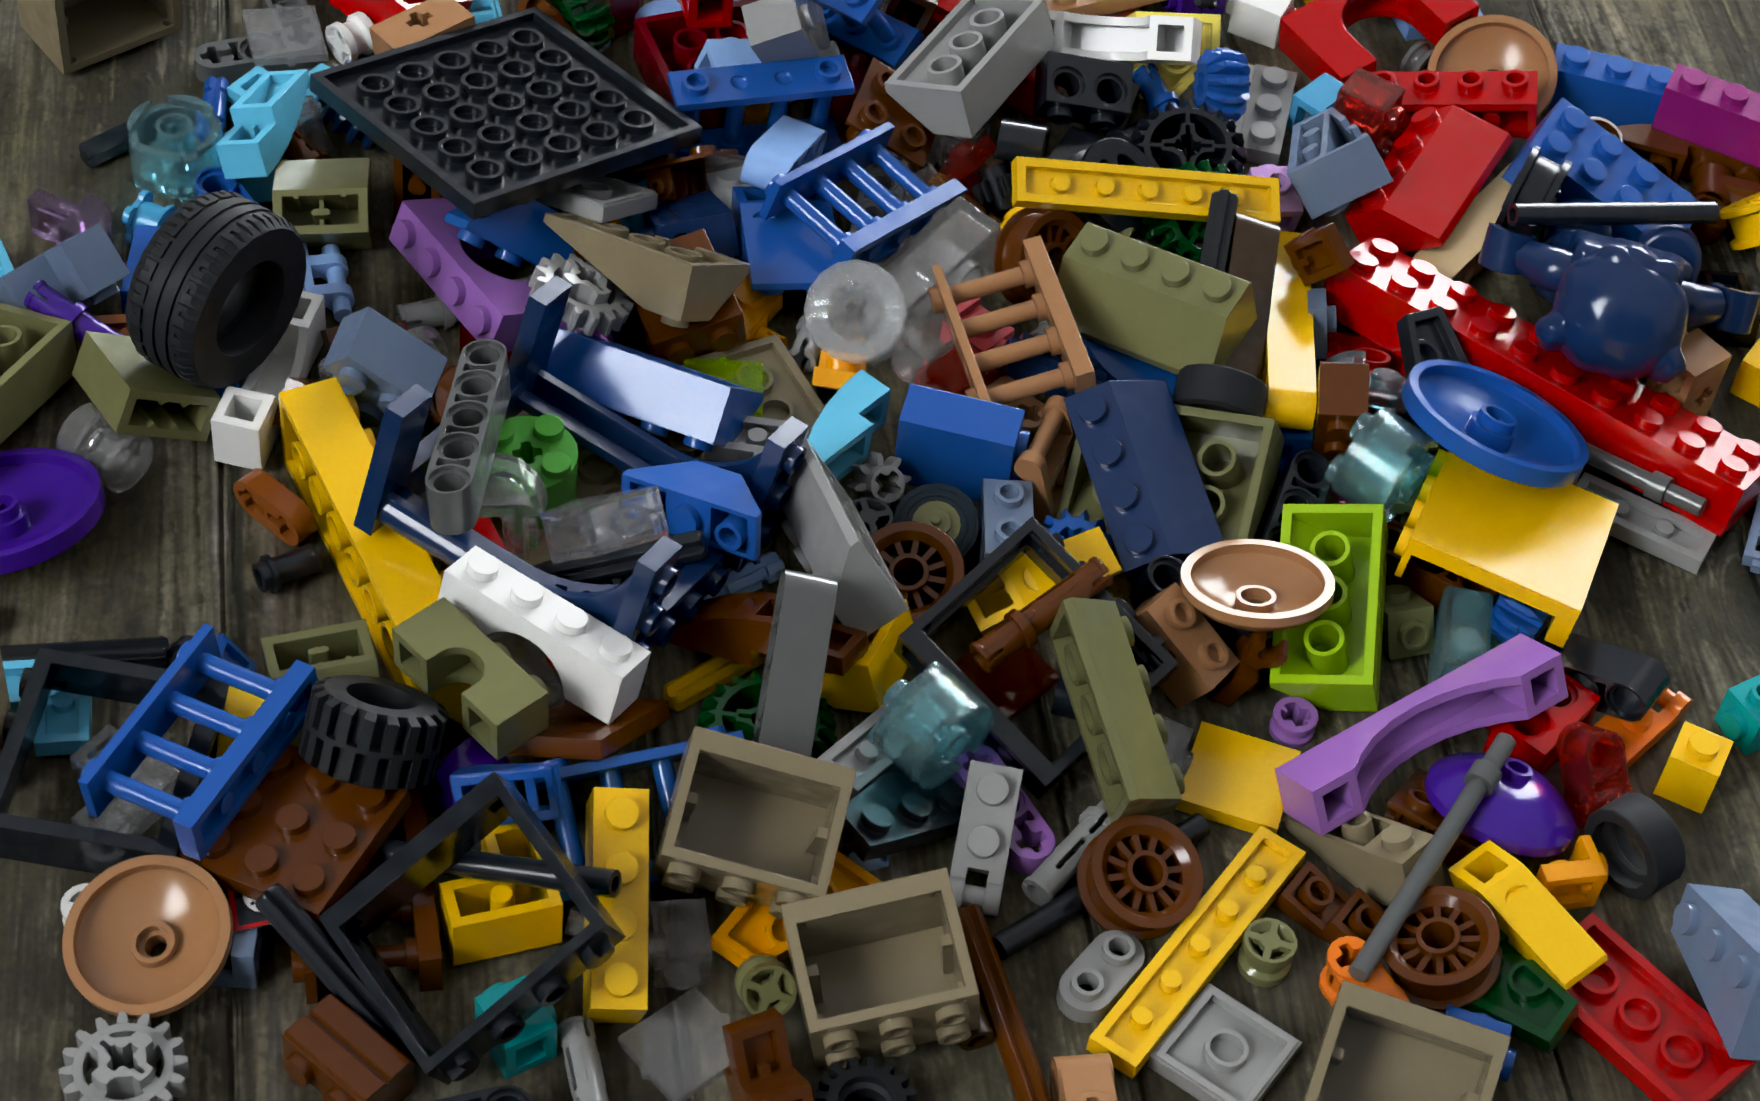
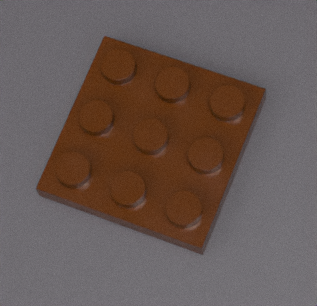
M290 744L203 860L198 861L182 854V852L177 857L184 858L202 867L217 881L219 886L253 900H257L270 886L276 883L282 884L319 927H323L324 925L318 917L348 893L408 810L412 801L408 789H372L332 778L305 762L304 758L299 755V748Z

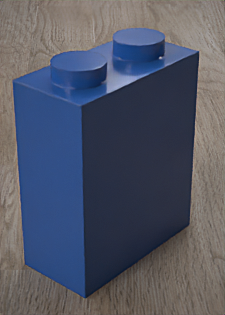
M910 383L898 422L895 457L902 459L898 469L903 475L911 476L912 478L911 481L905 484L919 487L925 484L942 483L954 486L970 499L979 501L983 478L1022 481V478L1014 470V464L1020 453L1027 450L1031 432L1022 430L1025 410Z

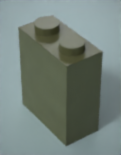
M86 331L72 375L115 433L207 441L211 430V418L221 400V397L214 389L197 388L146 360L136 351L130 336Z

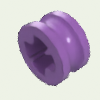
M1300 697L1282 698L1275 704L1269 723V733L1282 746L1289 748L1304 747L1312 741L1319 720L1318 711L1306 699Z

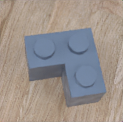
M98 223L64 240L0 277V303L34 311L24 306V300L28 292H31L42 301L48 302V300L40 296L32 288L42 279L76 304L80 301L89 307L120 291L116 282L131 273L104 228Z
M366 307L343 317L322 368L337 377V381L343 386L342 389L345 395L352 394L360 412V423L366 426L378 427L381 426L385 407L413 385L417 384L434 394L448 358L371 307Z

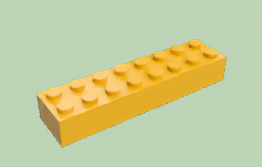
M336 377L279 392L283 461L303 501L309 506L316 518L317 530L361 618L366 619L370 636L392 680L424 692L394 664L392 628L438 600L444 570L437 571L433 564V555L385 525L371 536L354 526L376 444L372 430L370 428L363 429L360 424V412L352 394L345 395ZM461 682L450 683L439 688L429 696L441 703L446 708L448 716L462 725L461 693L473 685Z

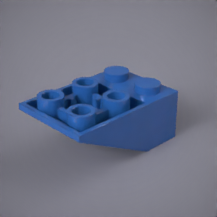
M754 186L732 187L731 210L733 211L740 249L738 259L750 264L749 273L746 278L751 290H757L765 295H780L785 290H804L810 294L821 295L829 293L831 289H845V282L838 285L826 274L834 256L831 253L832 247L788 208L767 220L763 219L759 212L767 197L764 194V190ZM818 193L806 198L807 201L835 224L832 206Z

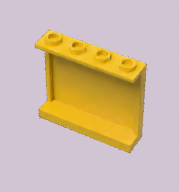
M1439 448L1394 548L1393 553L1402 556L1394 575L1402 577L1410 556L1413 555L1552 615L1553 617L1544 640L1563 648L1582 611L1619 504L1573 484L1562 488H1539L1512 482L1488 473L1466 462L1450 451L1447 452Z

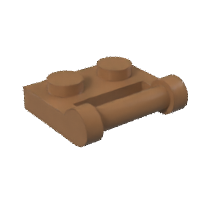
M1053 395L1048 398L1042 409L1043 420L1028 450L1020 453L1014 464V470L1020 478L1025 481H1032L1034 518L1041 525H1043L1047 515L1056 518L1076 439V434L1063 400L1065 397L1060 395Z

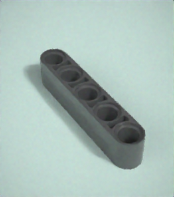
M480 339L470 342L461 351L425 475L430 526L440 534L460 535L471 530L478 521L511 396L507 348L497 340Z
M786 569L782 571L776 594L752 738L753 742L811 757L836 605L837 579Z

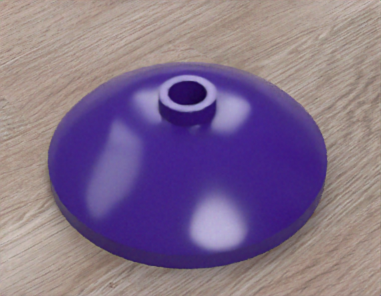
M1455 753L1436 760L1430 766L1424 780L1425 792L1431 804L1444 818L1465 787L1464 776L1476 759H1482L1486 753ZM1509 757L1501 769V781L1492 795L1483 797L1462 832L1482 843L1490 840L1506 852L1517 855L1550 857L1563 853L1570 847L1577 831V824L1569 804L1542 774L1525 762Z

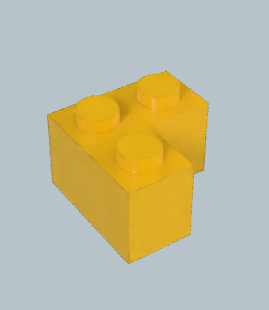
M516 823L499 825L481 840L482 852L543 860ZM461 878L440 883V922L453 966L562 943L563 903L559 891L471 878Z

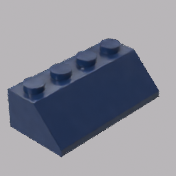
M1109 380L1063 399L1120 563L1132 585L1135 584L1150 562L1158 556L1169 555L1184 562L1196 550L1212 543L1224 541L1165 380Z

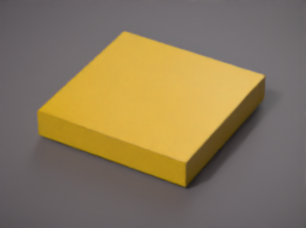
M1201 721L1183 776L1185 792L1181 794L1182 800L1175 810L1191 815L1199 813L1207 820L1252 834L1261 825L1276 834L1284 809L1275 768L1299 756L1301 751Z

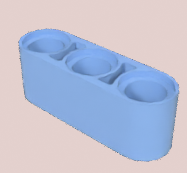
M783 115L749 149L740 174L741 182L765 191L768 183L777 174H787L820 157L826 143L827 131Z

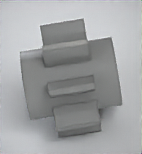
M871 451L868 455V463L863 465L852 463L851 466L856 472L853 482L847 485V489L855 490L861 497L879 499L889 507L891 502L901 501L905 497L903 494L905 483L911 481L912 478L911 476L903 475L898 469L901 464V458L889 456L884 461L881 453ZM878 474H880L878 479L883 484L880 491H878L880 485L875 481Z

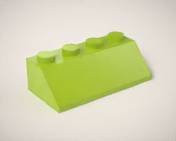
M1283 504L1280 543L1302 549L1325 563L1334 576L1335 592L1330 607L1312 621L1295 628L1273 631L1272 646L1278 645L1280 641L1285 639L1289 641L1287 661L1280 667L1270 668V688L1292 697L1306 699L1314 706L1326 711L1378 712L1388 550V527L1384 504Z

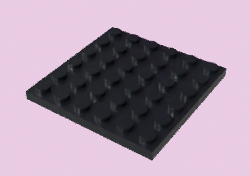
M537 7L310 74V91L472 220L489 217L493 213L516 205L527 204L531 200L554 192L565 191L569 187L593 179L603 178L607 174L631 166H638L645 161L669 153H676L683 148L701 143V125Z

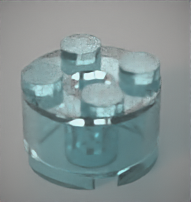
M166 95L167 102L152 106V100L146 101L135 108L128 118L127 132L131 170L134 184L138 189L147 190L163 197L178 198L182 202H187L196 197L195 179L199 172L209 167H221L215 145L222 139V127L220 119L218 120L215 116L214 108L206 101L189 95Z
M1384 408L1374 416L1364 412L1356 420L1349 434L1354 439L1344 455L1339 454L1331 462L1325 473V479L1332 483V490L1353 504H1384L1386 521L1389 522L1397 515L1396 512L1390 509L1395 502L1400 499L1407 504L1423 482L1435 456L1427 452L1428 448L1438 447V443L1420 428L1388 408Z
M936 661L930 664L923 673L912 681L908 682L905 679H900L888 689L883 697V703L887 708L879 721L870 730L867 739L913 782L918 783L923 789L929 790L943 784L962 768L956 760L967 748L973 754L976 753L992 727L994 714L988 708L985 701L944 665Z

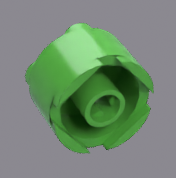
M544 414L539 417L516 416L504 419L481 506L483 512L490 518L492 513L504 519V526L515 530H539L553 526L561 520L562 513L569 507L570 509L573 508L577 499L578 447L573 436L564 428V422L561 418L553 414Z

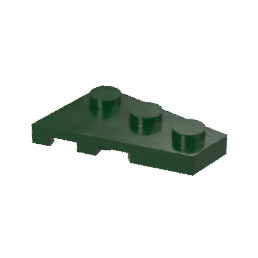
M1499 928L1501 968L1498 978L1484 996L1467 1006L1461 1007V1009L1473 1013H1484L1495 1020L1513 1025L1510 1035L1551 1054L1578 1016V1001L1534 960L1524 958L1509 943L1508 936Z

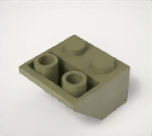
M370 158L279 161L275 167L272 188L273 212L288 220L296 228L302 243L307 244L308 251H321L322 247L326 244H336L340 250L373 249Z
M366 619L260 638L263 675L276 680L279 677H283L296 660L314 666L318 680L339 675H364L380 678L377 658ZM302 729L291 742L292 745L299 746Z

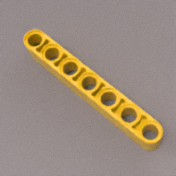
M1280 231L1261 381L1268 387V397L1263 417L1276 419L1279 428L1312 431L1317 404L1313 314H1308L1307 291L1311 289V285L1304 286L1284 248V245L1302 233Z

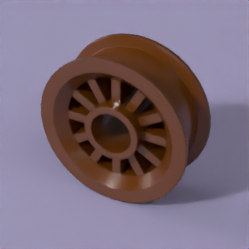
M1021 209L1005 223L999 234L994 251V273L1018 267V262L1025 260L1022 240L1041 235L1058 277L1063 255L1085 226L1084 223L1075 214L1065 210ZM1024 285L1001 291L1003 296L1014 305L1031 300V295L1036 294L1034 287L1026 289Z
M903 521L887 525L871 535L902 597L907 600L908 606H915V609L910 610L913 622L965 577L964 562L959 548L945 532L935 526L923 522ZM893 554H896L895 559L891 557ZM908 574H914L922 578L918 583L911 586L902 585L897 582L901 577ZM926 601L928 605L924 606L923 602Z
M1148 814L1127 815L1112 822L1086 846L1077 867L1078 892L1084 907L1092 919L1106 931H1125L1136 937L1139 941L1158 938L1188 917L1197 906L1203 890L1204 876L1202 863L1193 843L1174 824L1163 818ZM1133 869L1138 870L1144 875L1147 886L1137 881Z
M1428 886L1380 962L1393 981L1405 992L1410 1003L1431 1010L1441 1011L1446 1010L1447 1005L1458 1008L1467 1006L1484 996L1498 978L1501 968V951L1497 919L1484 901L1468 891L1450 886Z

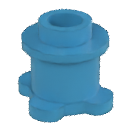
M142 190L136 201L131 206H127L122 214L121 221L125 224L126 228L125 241L130 244L132 243L136 225L161 226L178 208L173 205L163 207L152 202L153 193Z

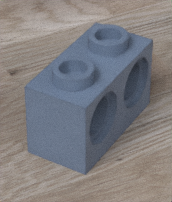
M983 478L978 507L981 533L977 544L978 564L1032 516L1034 517L1032 481Z

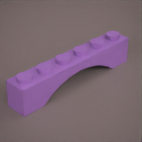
M1520 633L1275 768L1284 812L1323 836L1364 813L1371 795L1382 780L1397 766L1421 750L1446 738L1473 729L1505 722L1529 720L1568 698L1561 653Z

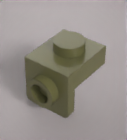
M1392 584L1385 586L1383 618L1385 656L1395 660L1428 654L1434 651V605L1406 585Z

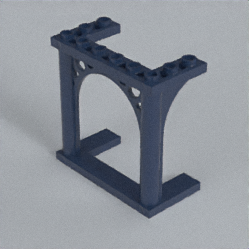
M555 275L529 295L508 364L511 396L505 419L515 417L523 410L537 417L544 414L558 416L563 420L564 428L570 432L578 444L623 471L634 468L700 461L741 474L761 511L760 548L764 549L773 538L778 527V523L773 521L775 513L784 506L792 491V486L787 484L788 479L798 469L806 455L807 449L801 445L809 426L791 416L767 439L761 453L741 461L712 462L681 453L546 372L572 285ZM417 384L413 385L385 407L354 521V526L370 536L385 525L449 566L474 546H477L652 652L656 645L661 648L665 647L676 632L678 624L682 620L690 622L701 608L704 598L708 594L715 597L725 585L729 574L733 570L737 573L741 572L750 560L707 546L708 555L703 560L676 565L682 545L664 535L637 560L633 574L623 583L607 585L588 584L563 579L537 569L473 529L460 535H444L434 531L430 526L428 503L419 495L426 490L425 475L439 427L420 441L433 394Z

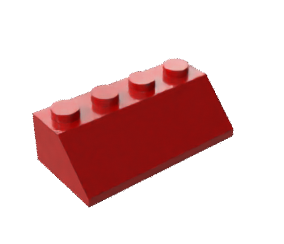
M1455 105L1436 109L1433 106H1428L1417 111L1411 117V122L1403 134L1394 141L1393 148L1383 161L1394 181L1357 198L1345 215L1359 243H1363L1372 236L1383 238L1393 242L1398 247V251L1402 253L1443 246L1512 143L1513 139L1510 133Z

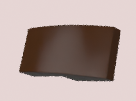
M1309 860L1296 872L1273 901V904L1286 915L1329 944L1344 936H1354L1366 941L1385 912L1381 906L1359 887L1352 894H1346Z

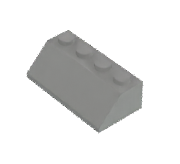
M961 0L884 83L885 91L933 134L953 136L957 139L973 138L1054 46L1055 39L1046 0Z
M805 436L801 446L807 449L806 455L798 469L788 479L787 484L792 486V491L782 507L787 519L780 524L789 540L796 547L793 551L808 574L837 579L838 590L833 622L866 631L870 635L909 608L853 501Z

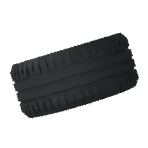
M228 190L200 194L185 202L155 232L143 251L133 273L127 294L125 314L127 330L136 351L151 363L201 389L222 388L233 385L247 377L264 362L277 346L298 307L306 275V251L298 231L285 218L238 193Z

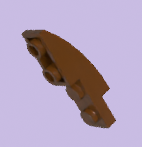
M1652 124L1617 126L1623 135V144L1646 161L1652 163L1660 172L1676 183L1679 178L1692 181L1696 168L1710 162L1725 165L1731 171L1733 177L1760 183V168L1651 128Z
M745 592L706 599L690 622L682 620L678 624L676 632L668 643L684 647L690 651L702 652L726 659L734 664L753 667L764 654H767L777 593ZM833 622L824 673L844 676L868 650V632Z

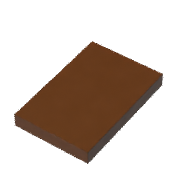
M565 699L549 708V727L509 754L601 761L670 719L669 701L636 699L611 724L607 725Z

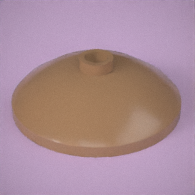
M1483 15L1456 25L1437 43L1427 70L1509 71L1514 69L1538 71L1537 119L1550 105L1556 91L1558 78L1556 57L1547 39L1527 22L1506 15Z
M1234 539L1209 544L1189 555L1181 567L1180 587L1186 599L1198 611L1212 620L1240 630L1271 632L1304 625L1324 613L1334 599L1335 579L1325 563L1297 547L1269 540Z
M151 854L122 861L93 879L83 889L70 909L62 936L63 961L69 978L86 1000L100 1010L114 1016H118L119 1012L125 1011L130 1019H139L143 1013L150 1014V1018H155L177 1011L202 995L216 980L227 961L234 933L233 916L229 901L217 881L206 870L184 858L172 855ZM161 943L167 944L165 951L161 955L151 956V951L156 945Z

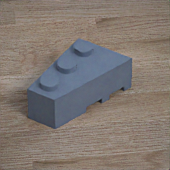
M1330 107L1293 125L1287 175L1311 219L1323 214L1327 217L1336 215L1346 209L1350 201L1394 181L1370 136L1366 132L1362 134L1357 125H1350L1348 119L1335 108Z
M1687 883L1681 902L1677 905L1673 914L1672 935L1730 1058L1760 1061V906L1743 889Z

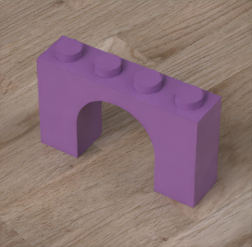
M445 197L402 201L392 226L389 240L476 340H497L504 344L507 352L513 351L529 298L528 294L531 290V287L528 286L529 281L511 280L495 275L473 262L499 259L494 256L497 247L485 242L483 248L480 249L458 239L456 236L459 228L443 221L447 212L457 208ZM561 321L559 328L568 330L567 323ZM576 327L574 330L575 332H584L581 331L578 327Z

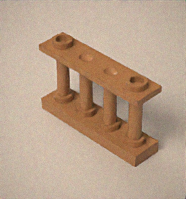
M1041 235L1022 240L1025 260L1019 261L1018 267L953 286H948L941 264L932 266L935 286L927 288L934 314H944L971 388L965 390V396L1003 405L1064 387L1065 391L1073 389L1076 394L1097 385L1094 368ZM1024 285L1026 289L1034 287L1036 294H1032L1029 301L961 320L956 304ZM1036 318L1038 322L1047 321L1049 328L1044 329L1045 334L977 354H973L968 340L970 337ZM1049 352L1052 357L1060 354L1062 362L1058 363L1057 369L986 389L980 373Z

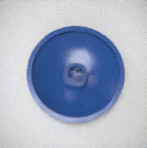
M1427 360L1418 363L1412 368L1402 387L1401 397L1409 415L1424 432L1451 453L1498 477L1532 487L1562 488L1573 484L1578 479L1588 461L1589 450L1581 433L1569 419L1537 394L1492 371L1458 361Z

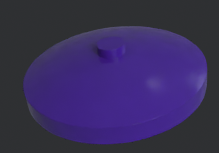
M22 448L0 452V575L26 569L62 553L80 541L96 525L104 511L105 494L99 473L88 460L68 451L50 448Z

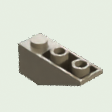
M1367 811L1323 836L1289 815L1281 819L1283 828L1354 887H1359L1376 903L1387 907L1433 837L1430 833ZM1442 864L1428 886H1446Z

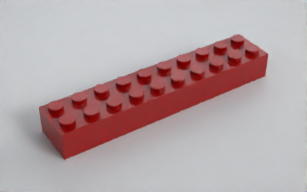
M1370 237L1349 251L1355 261L1352 266L1325 279L1322 288H1326L1327 305H1336V321L1402 357L1396 323L1406 314L1442 306L1469 364L1506 377L1546 400L1572 422L1583 436L1585 442L1651 473L1658 470L1675 478L1674 484L1708 499L1707 505L1699 517L1667 501L1662 505L1721 537L1754 505L1760 493V444L1749 439H1740L1725 431L1722 425L1713 418L1694 414L1682 407L1680 402L1673 396L1665 393H1656L1640 384L1638 379L1611 380L1574 366L1561 351L1551 352L1542 349L1538 343V338L1535 336V325L1518 317L1515 310L1501 303H1493L1478 295L1476 289L1471 285L1461 281H1453L1438 273L1437 268L1431 263L1419 259L1415 260L1398 251V247L1393 242L1383 238ZM1622 481L1623 483H1625V484L1629 485L1630 487H1632V488L1638 490L1639 492H1641V493L1644 492L1643 490H1641V489H1639V488H1637V487H1635V486H1633V485H1631V484H1629V483H1627V482H1625V481Z

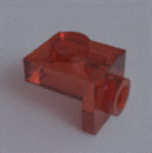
M988 134L972 144L968 138L958 143L946 154L949 160L932 177L938 186L955 178L968 189L958 211L967 208L974 200L970 186L980 183L974 171L996 150L997 146Z

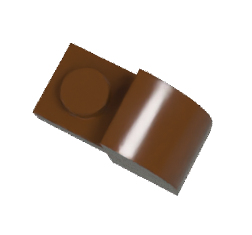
M775 1008L722 1026L730 1067L724 1068V1073L733 1101H814L811 1084L793 1068L783 1015Z

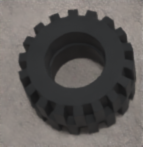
M364 675L326 677L316 681L314 686H312L298 752L304 758V761L332 778L349 784L380 790H404L428 785L429 781H432L434 778L448 721V712L441 703L426 693L396 681Z

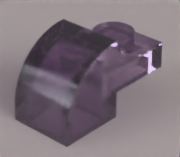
M37 189L28 198L27 202L33 235L59 244L100 223L115 247L111 213L107 205L95 195L88 193L77 204L64 197Z

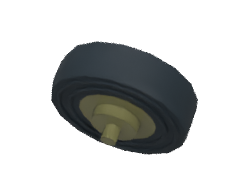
M942 483L921 485L905 495L897 505L893 516V523L916 521L939 528L955 542L964 563L977 548L981 533L979 512L971 499L954 486Z

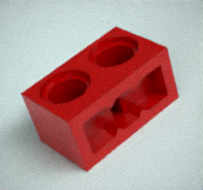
M1565 673L1568 698L1529 720L1486 726L1485 728L1490 732L1483 752H1487L1499 733H1507L1517 743L1509 757L1525 762L1544 775L1570 746L1589 729L1601 697Z

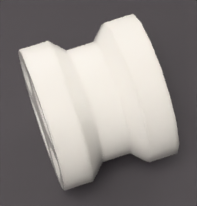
M357 11L349 15L345 23L334 22L326 26L325 39L332 55L341 64H344L346 60L356 61L360 54L370 55L374 53L369 29L374 24L363 12Z

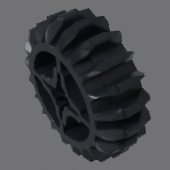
M1188 99L1183 103L1182 108H1176L1170 101L1165 106L1164 112L1153 107L1149 113V119L1140 118L1136 131H1133L1129 137V142L1144 153L1153 168L1171 169L1176 167L1179 169L1186 162V156H1184L1183 152L1184 148H1186L1187 158L1195 166L1200 161L1208 159L1212 170L1218 164L1225 163L1226 174L1241 173V175H1244L1245 172L1244 165L1247 160V152L1243 148V133H1236L1234 120L1223 121L1224 114L1222 109L1212 114L1207 112L1206 102L1199 109L1191 108Z

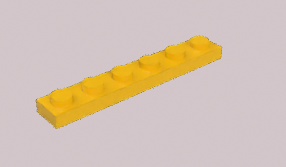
M1016 156L1011 162L1012 207L1207 222L1211 195L1213 192L1220 191L1221 189H1229L1231 193H1235L1238 196V213L1275 224L1281 222L1279 178Z
M1261 825L1201 898L1191 914L1184 919L1089 1036L1086 1050L1093 1054L1109 1053L1113 1067L1133 1079L1148 1061L1152 1052L1242 942L1248 925L1261 918L1303 864L1306 852Z

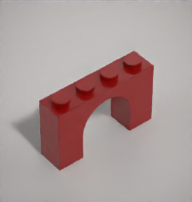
M1314 0L1298 9L1291 10L1280 18L1279 49L1312 81L1326 72L1351 88L1355 101L1360 98L1362 72H1376L1377 60L1349 34L1347 29L1351 25L1370 17H1393L1412 25L1429 42L1436 46L1440 39L1453 27L1468 19L1478 17L1479 4L1474 0Z

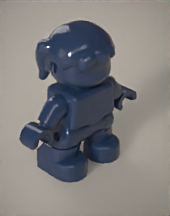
M1572 198V199H1569V200H1566V201H1563V202H1593V201H1591V200H1589V199H1586V198ZM1489 222L1478 260L1479 264L1500 273L1522 275L1528 279L1529 287H1536L1535 294L1553 305L1550 313L1539 318L1535 324V336L1538 338L1539 345L1546 351H1561L1571 364L1583 371L1596 373L1611 380H1633L1646 376L1655 382L1668 383L1674 378L1679 377L1686 369L1687 362L1681 347L1687 327L1710 324L1719 330L1743 335L1751 333L1760 305V292L1729 288L1718 282L1712 283L1711 286L1696 283L1701 269L1702 252L1697 236L1689 227L1683 224L1649 225L1639 233L1635 242L1612 237V225L1544 226L1538 242V239L1532 234L1511 231L1501 227L1499 224Z

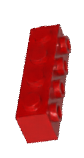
M1514 69L1509 71L1423 70L1390 72L1381 70L1362 72L1359 99L1360 131L1362 134L1366 132L1371 139L1399 138L1410 124L1411 117L1420 109L1428 106H1433L1436 109L1455 105L1510 133L1512 138H1529L1537 127L1538 71Z

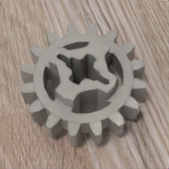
M553 253L551 260L545 257L541 258L529 280L528 286L531 287L528 295H531L556 275L572 285L561 320L567 323L568 330L574 331L578 327L587 336L591 337L594 330H597L605 337L609 336L611 329L616 332L621 330L634 304L630 302L631 298L588 260L584 263L575 254L570 253L567 260L558 253Z
M119 1012L117 1024L110 1026L103 1018L99 1017L95 1019L97 1030L91 1035L86 1031L78 1030L75 1033L78 1048H64L62 1052L65 1066L59 1068V1079L65 1101H173V1097H185L187 1093L185 1078L190 1076L188 1056H185L184 1041L182 1037L172 1038L170 1024L166 1021L153 1029L151 1027L150 1014L143 1013L137 1023H129L126 1012ZM159 1060L164 1065L160 1078L155 1076V1073L158 1071L157 1062ZM91 1066L95 1070L91 1073L92 1083L88 1085L85 1080Z

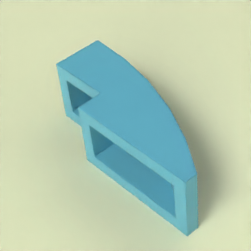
M307 69L265 72L229 108L234 126L215 145L225 179L268 177L279 163L290 143L302 110L309 81Z
M862 369L842 385L825 405L814 423L808 438L811 445L838 481L853 470L852 463L861 464L868 459L872 433L883 426L887 420L891 389Z

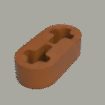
M255 468L234 483L233 490L242 508L286 544L296 546L317 531V521L309 506L264 470Z

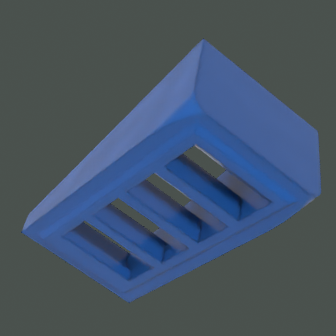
M558 762L464 766L449 776L454 804L495 771L516 788V780H524L528 804L540 821L564 819L567 816ZM545 777L549 805L539 804L535 778ZM510 816L500 825L515 824L516 822Z

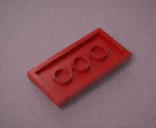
M1591 913L1579 923L1607 954L1608 960L1566 990L1578 1001V1016L1570 1027L1652 1101H1716L1753 1070L1757 1061L1730 1058L1716 1026L1706 1010L1598 916Z

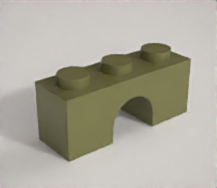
M445 597L392 628L394 664L427 695L450 683L461 682L473 685L461 693L463 729L497 761L549 727L548 702L550 695L544 682L534 674L529 675L513 660L512 655L503 644L499 642L494 643L479 629L476 621L468 612H460Z

